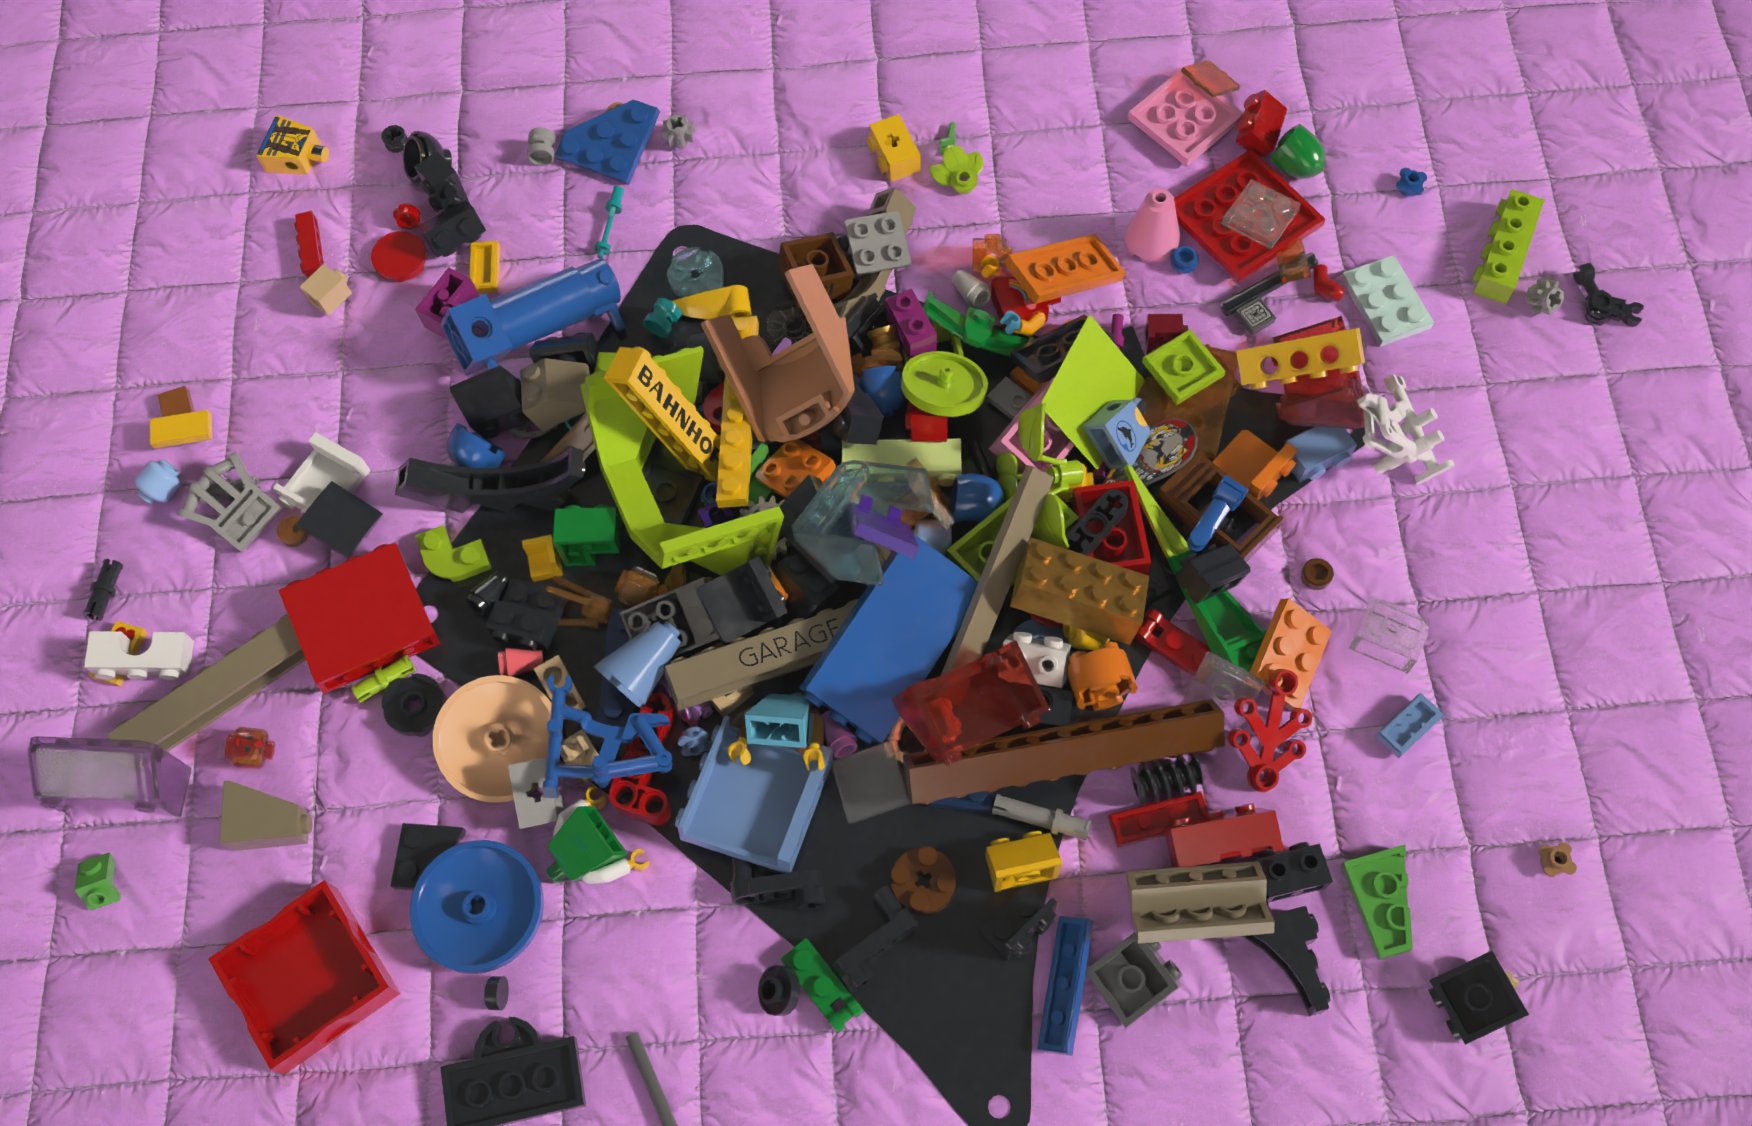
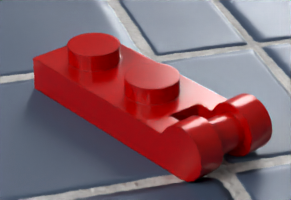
M1149 609L1144 616L1145 621L1134 638L1205 684L1221 661L1218 654L1213 655L1209 646L1166 620L1158 611ZM1154 628L1162 632L1159 638L1151 633Z

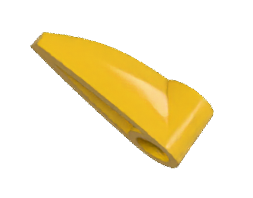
M742 285L714 289L671 301L679 307L682 315L693 318L712 319L727 314L732 318L751 316L749 292L747 287Z

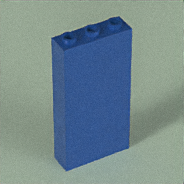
M914 533L913 535L919 545L915 558L894 550L891 551L799 687V689L806 693L803 697L805 700L810 701L817 708H820L821 705L832 711L829 716L843 726L849 723L857 729L854 734L868 744L872 741L883 743L962 624L978 585L977 580Z

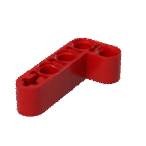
M656 692L651 694L639 713L654 714L655 710L658 711L657 714H664L669 718L670 725L652 728L664 747L675 719V711L670 699L665 694ZM640 736L632 743H627L621 760L651 755L647 747L641 744L642 739ZM655 772L614 778L609 791V799L619 814L652 825H662L669 821L672 816V807L669 800L660 790L649 787ZM624 793H633V798L629 803L619 804V798ZM657 801L663 803V807L658 813L648 812L652 803Z

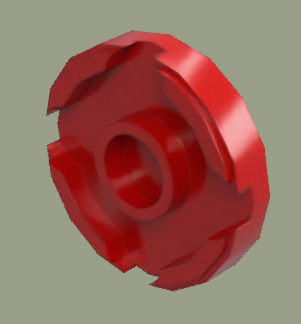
M395 231L386 234L377 241L371 253V261L375 271L381 278L394 280V282L408 281L419 275L425 268L424 264L428 259L424 242L416 234L409 231Z

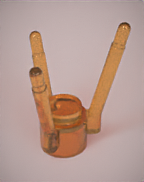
M553 576V581L585 596L582 597L551 586L545 588L547 592L583 604L582 615L587 616V619H563L559 621L558 626H590L598 628L599 622L607 623L609 609H612V600L586 590L566 579Z

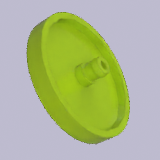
M931 351L914 356L905 364L901 378L902 392L914 406L930 414L946 417L962 416L977 410L985 400L988 387L986 375L976 363L964 356L944 351Z

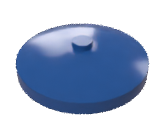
M475 840L458 844L438 855L419 877L410 904V921L413 934L421 949L432 960L449 970L465 974L494 971L516 959L535 937L544 909L542 885L533 866L523 855L510 846L489 840Z

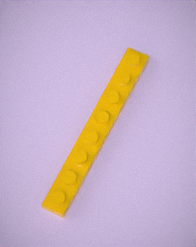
M757 316L732 318L742 339L752 335L758 336L759 322ZM726 375L716 494L718 508L748 506L753 429Z

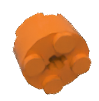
M1108 642L1097 650L1088 653L1086 651H1079L1069 657L1070 664L1067 666L1066 674L1071 689L1074 691L1073 695L1079 709L1083 710L1085 705H1092L1094 711L1107 709L1124 702L1122 696L1129 691L1131 694L1136 693L1138 686L1125 651L1120 649L1117 643Z

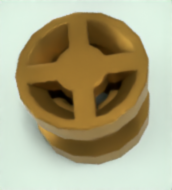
M895 324L867 332L868 338L873 343L871 349L873 355L901 347L900 342L895 339Z

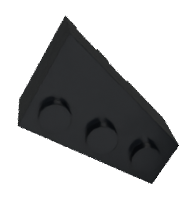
M853 375L855 391L840 414L824 427L845 443L877 445L884 416L869 393H864L859 387L860 379L858 376Z
M808 474L780 505L784 515L780 533L830 583L843 585L863 562L846 529L843 528L836 514L837 511L823 488L824 485L821 479Z

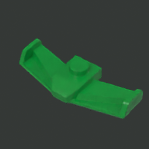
M930 290L925 298L922 308L928 319L973 347L1011 357V351L1034 340L1032 336L1024 338L993 329L995 318L984 310H976L969 307L964 316L934 298L933 292Z

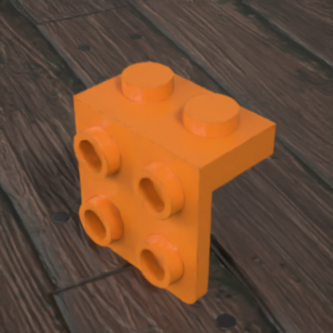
M1242 430L1216 457L1213 463L1233 480L1248 488V492L1260 500L1263 495L1268 497L1278 484L1276 481L1282 475L1286 477L1296 465L1293 459L1298 449L1288 442L1278 453L1249 430Z
M800 439L785 442L755 473L757 481L785 499L789 497L808 474L820 478L825 491L832 486L839 485L843 481L833 459Z

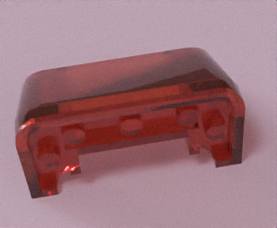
M1339 316L1273 337V343L1347 329L1343 317ZM1327 346L1323 351L1324 359L1331 363L1335 362L1338 358L1337 349L1333 346ZM1301 351L1294 355L1295 365L1299 368H1304L1308 363L1307 355ZM1271 357L1274 366H1278L1277 360ZM1359 365L1358 371L1340 374L1339 368L1327 370L1328 376L1310 379L1309 374L1297 376V382L1284 384L1285 395L1281 396V402L1276 404L1281 421L1286 420L1289 425L1343 429L1364 428L1363 408L1359 407L1356 401L1364 396Z
M1016 640L1003 645L997 652L988 653L978 660L939 677L913 684L891 699L896 712L936 763L943 761L945 766L963 759L964 757L961 752L1019 725H1023L1026 730L1042 722L1040 715L1050 711Z

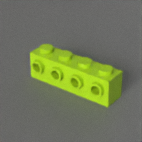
M1511 189L1506 199H1500L1495 211V215L1499 216L1498 221L1493 220L1487 234L1488 237H1491V241L1484 244L1479 257L1484 260L1483 264L1477 265L1472 277V281L1476 282L1473 290L1474 294L1504 304L1508 302L1516 288L1545 199Z

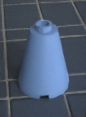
M657 621L603 658L594 668L641 709L647 703L663 675L665 666L669 664L681 642L677 637L681 633L668 621L663 625Z

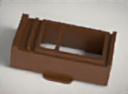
M1199 450L1184 467L1180 468L1160 488L1156 501L1184 524L1183 532L1189 537L1211 502L1199 512L1188 501L1208 482L1217 487L1223 476L1227 474L1205 457L1203 451ZM1249 492L1239 506L1249 513L1260 525L1240 545L1218 528L1204 549L1213 544L1220 547L1231 543L1238 551L1239 558H1243L1247 562L1278 532L1284 518L1281 515L1277 516Z

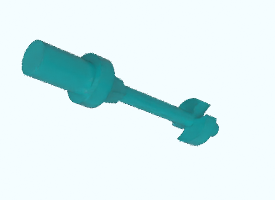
M621 186L613 187L611 198L606 202L605 209L609 212L602 241H597L594 249L598 253V258L603 259V255H609L611 246L607 241L615 214H620L623 207L621 200L624 189Z

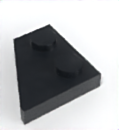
M402 823L390 886L394 889L414 890L425 868L438 855L453 847L459 839L462 840L466 830L463 827Z

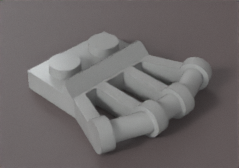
M235 451L229 454L230 458L211 467L207 466L203 470L205 474L197 482L193 481L188 486L190 491L183 509L179 508L177 515L210 526L237 550L244 552L280 513L283 507L254 484L242 457ZM235 468L245 489L242 492L238 491L221 475ZM214 481L235 498L227 508L206 491ZM200 497L221 514L216 520L195 513Z

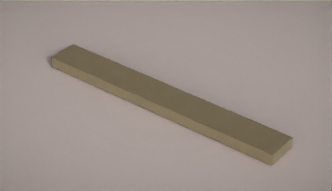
M1026 465L932 696L936 700L948 701L957 708H961L1054 479V477L1034 466Z

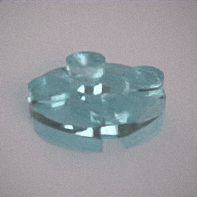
M691 247L680 251L671 260L672 264L667 270V277L670 287L676 295L684 298L723 288V266L720 258L714 252L709 250L708 253L701 251L699 247ZM696 270L698 273L703 272L697 278L691 277V271Z

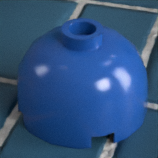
M879 366L862 371L863 377L859 378V387L864 393H869L884 416L883 418L892 416L893 411L899 409L907 400L901 389L902 372H896L895 366Z
M456 423L449 435L446 447L448 457L456 464V467L498 468L508 454L507 452L502 451V448L478 433L469 432L464 425Z

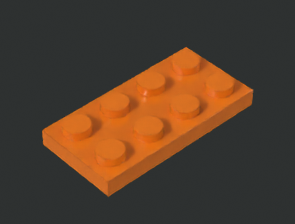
M1096 234L1009 254L1005 261L1007 267L1035 304L1120 282L1126 275V272Z

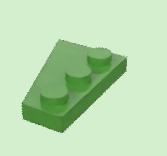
M1406 845L1345 861L1341 864L1378 960L1406 953L1413 949L1411 916L1407 899L1408 874H1406L1405 870Z

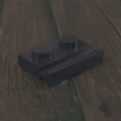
M876 293L868 295L846 320L849 345L861 362L868 361L873 357L871 350L873 343L868 338L867 332L890 325L886 319V306L883 303H879L876 299L878 297Z

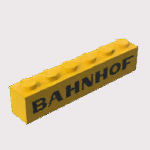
M619 347L604 379L686 469L704 475L707 481L717 482L721 437L712 430L710 423L701 417L696 411V407L683 396L681 389L671 382L666 376V371L654 362L647 350L641 347Z

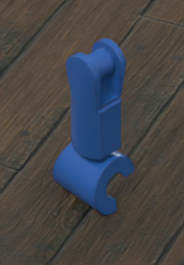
M1227 475L1223 476L1212 495L1213 501L1187 540V546L1191 551L1200 552L1205 548L1229 510L1234 511L1240 505L1249 489Z

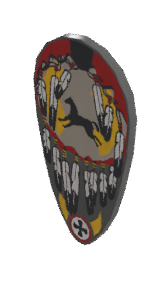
M1176 418L1163 420L1150 428V435L1132 466L1145 486L1169 476L1184 467L1192 459L1197 449L1198 441L1194 428L1186 421ZM1110 469L1103 484L1129 481L1124 469Z

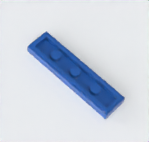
M1059 916L1037 1050L1041 1052L1073 1056L1094 922L1089 918Z

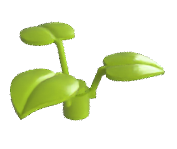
M1038 404L1024 410L1018 422L1021 447L1024 450H1028L1027 455L1033 461L1040 460L1052 463V466L1048 467L1045 473L1054 477L1051 485L1057 487L1048 492L1037 519V527L1046 543L1068 548L1070 546L1065 535L1063 509L1056 494L1061 491H1068V486L1081 484L1084 477L1083 467L1078 460L1067 461L1066 458L1056 459L1043 455L1046 404ZM1002 452L996 459V471L999 475L998 482L1004 489L1005 501L1014 496L1019 484L1018 479H1021L1023 473L1018 474L1016 457L1010 452Z

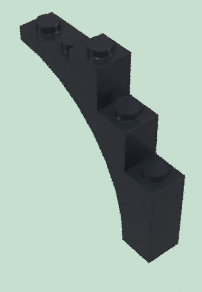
M572 447L561 455L546 461L507 468L456 467L408 458L398 469L395 495L464 513L475 504L509 512L520 503L553 512L568 500L570 494L569 487L583 477L585 472V463L583 462L584 450Z
M1306 905L1273 914L1272 917L1275 922L1274 933L1242 936L1262 949L1284 971L1298 991L1309 1017L1321 1014L1329 1009L1330 994L1324 982L1320 983L1316 969H1318L1317 958L1313 950H1308L1307 945L1313 943L1318 938L1316 933L1319 932V927L1313 913L1309 914Z

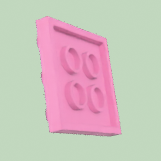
M1184 66L1131 109L1128 113V119L1187 167L1233 129L1244 113Z

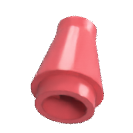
M505 648V651L498 652L500 675L515 677L534 671V668L543 664L542 650L532 651Z

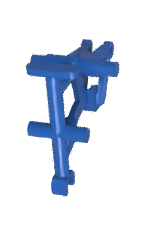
M549 675L547 686L552 694L550 720L547 723L549 738L545 780L542 786L545 797L558 798V777L591 778L600 788H607L610 780L614 778L657 771L667 773L672 769V755L669 751L665 750L652 729L654 727L670 725L669 718L666 715L632 713L629 715L625 727L596 722L591 719L590 713L564 705L565 694H569L572 689L571 677L566 676L565 685L557 688L554 686V676ZM563 718L581 723L582 730L590 735L604 738L600 753L594 757L592 765L559 764L561 745L564 742L562 734ZM638 736H640L651 754L650 756L615 761L620 744L632 743Z

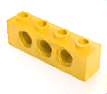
M1360 327L1236 351L1241 384H1250L1251 390L1268 387V381L1276 379L1280 380V384L1297 382V376L1309 374L1310 379L1328 376L1327 370L1339 368L1340 374L1358 371V365L1365 363ZM1327 346H1333L1338 351V358L1333 363L1324 359L1323 351ZM1298 351L1304 352L1308 357V363L1304 368H1299L1294 363L1293 358ZM1268 357H1273L1278 362V369L1275 373H1269L1264 367V362Z

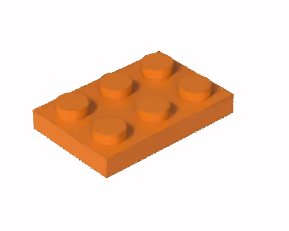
M1280 599L1247 680L1271 697L1272 690L1268 683L1270 674L1276 669L1293 671L1298 678V687L1294 693L1285 696L1284 707L1291 712L1295 708H1301L1332 630L1291 599ZM1282 677L1279 678L1278 686L1282 684Z

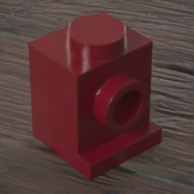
M1147 314L1144 331L1146 354L1151 353L1153 350L1189 330L1188 325H1183L1182 314Z

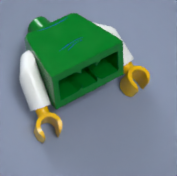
M590 787L586 792V799L577 800L558 816L553 831L554 837L548 843V849L556 861L546 870L548 876L556 883H560L566 877L572 882L583 881L589 885L607 883L629 874L632 868L641 872L649 866L650 861L641 865L634 861L637 856L645 853L642 849L633 851L629 860L624 858L628 853L598 812V809L606 805V795L601 796L598 800H592V797L599 793L598 787Z

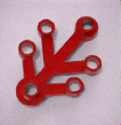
M1276 669L1269 676L1268 683L1272 690L1266 725L1257 712V705L1253 699L1240 697L1234 704L1235 712L1239 716L1245 717L1260 742V755L1258 756L1251 746L1250 735L1245 730L1238 728L1231 730L1228 734V742L1232 747L1238 748L1249 766L1247 772L1248 784L1258 792H1267L1273 789L1279 781L1278 772L1295 759H1301L1306 753V746L1302 741L1289 739L1284 744V752L1273 759L1277 746L1299 729L1308 727L1312 722V714L1309 710L1295 708L1290 713V720L1279 727L1285 696L1294 693L1298 687L1297 675L1291 670ZM1282 677V684L1278 686L1279 678ZM1247 702L1248 710L1243 712V705ZM1303 713V721L1299 723L1298 717ZM1239 734H1241L1242 740L1239 744H1237L1236 738ZM1297 744V751L1293 754L1292 748ZM1263 770V778L1259 780V775Z

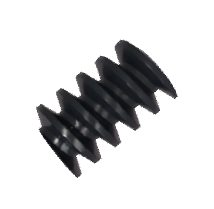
M1194 753L1188 755L1187 761L1183 756H1177L1175 764L1168 758L1164 759L1162 766L1159 762L1153 761L1150 765V770L1146 764H1140L1137 772L1133 767H1130L1134 791L1143 806L1147 804V795H1151L1155 803H1159L1160 793L1162 792L1169 801L1172 800V790H1176L1180 798H1183L1185 787H1188L1191 793L1196 795L1197 785L1203 784L1202 770Z

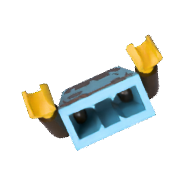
M793 693L791 695L768 694L755 706L744 711L736 735L738 741L728 747L729 757L735 763L740 755L742 764L747 765L751 760V754L746 748L747 743L805 748L808 745L810 748L803 755L806 769L809 771L810 762L818 760L819 769L822 771L825 762L819 747L823 746L824 720L818 709L812 707L810 701L803 698L804 695L801 693Z

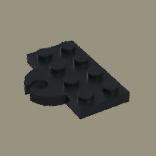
M509 1017V1024L514 1028L515 1036L510 1043L503 1045L498 1039L502 1028L500 1021L495 1020L491 1022L477 1039L474 1059L440 1067L447 1126H503L585 1107L586 1099L577 1038L572 1036L543 1043L539 1032L529 1022L517 1017Z

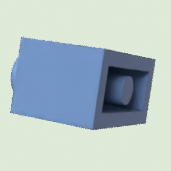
M1338 417L1299 434L1285 443L1286 445L1289 442L1298 449L1293 459L1296 465L1292 472L1299 483L1308 478L1311 480L1317 479L1326 472V469L1336 466V468L1344 466L1352 459L1351 455L1357 446Z

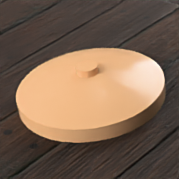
M486 676L460 687L442 706L433 730V752L443 776L455 789L475 800L491 803L514 800L508 765L547 757L549 738L547 723L551 715V701L537 687L522 679L511 676ZM538 782L533 783L534 787L528 791V794L539 787Z

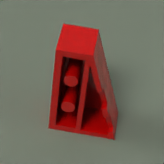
M1254 803L1235 806L1236 812L1223 814V810H1215L1203 813L1204 819L1192 821L1191 816L1173 819L1172 826L1163 827L1171 865L1177 868L1219 862L1221 859L1239 855L1248 857L1252 856L1253 852L1272 849L1274 852L1284 850L1276 811L1255 808Z

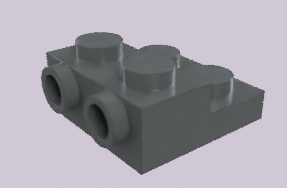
M1135 932L1086 969L1087 976L1125 1028L1183 986L1179 981L1183 976L1179 968L1172 960L1165 962L1159 954L1158 950L1162 948L1160 943L1138 944Z

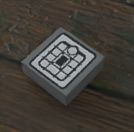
M1260 297L1238 308L1235 312L1236 318L1251 336L1270 326L1276 320L1275 315Z

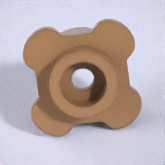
M1561 842L1558 846L1552 847L1545 844L1539 848L1538 853L1541 856V866L1547 876L1555 877L1562 873L1572 875L1576 872L1577 865L1572 862L1570 855L1572 848L1569 844ZM1555 857L1560 858L1559 863L1555 861Z

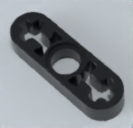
M1116 489L1106 491L1066 535L1068 544L1073 547L1077 546L1081 541L1082 535L1085 540L1080 545V554L1090 556L1126 515L1128 510L1127 496L1122 491ZM1116 501H1119L1120 509L1116 507L1112 508V510L1108 513L1107 519V517L1104 514L1108 511L1109 502L1115 503ZM1093 520L1099 521L1103 525V530L1097 534L1088 532L1085 527L1088 522Z

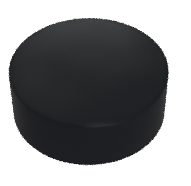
M491 976L488 979L484 991V1001L488 1010L502 1011L506 1007L509 985L505 976Z

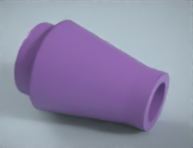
M829 710L821 715L824 720V736L827 747L833 748L835 758L847 757L857 749V737L846 725L843 726L829 716L832 711Z

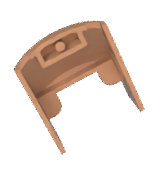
M812 264L790 269L785 272V276L813 333L772 356L766 342L760 336L752 335L742 339L729 314L708 319L701 323L758 441L788 442L818 431L840 414L855 391L846 318H839Z

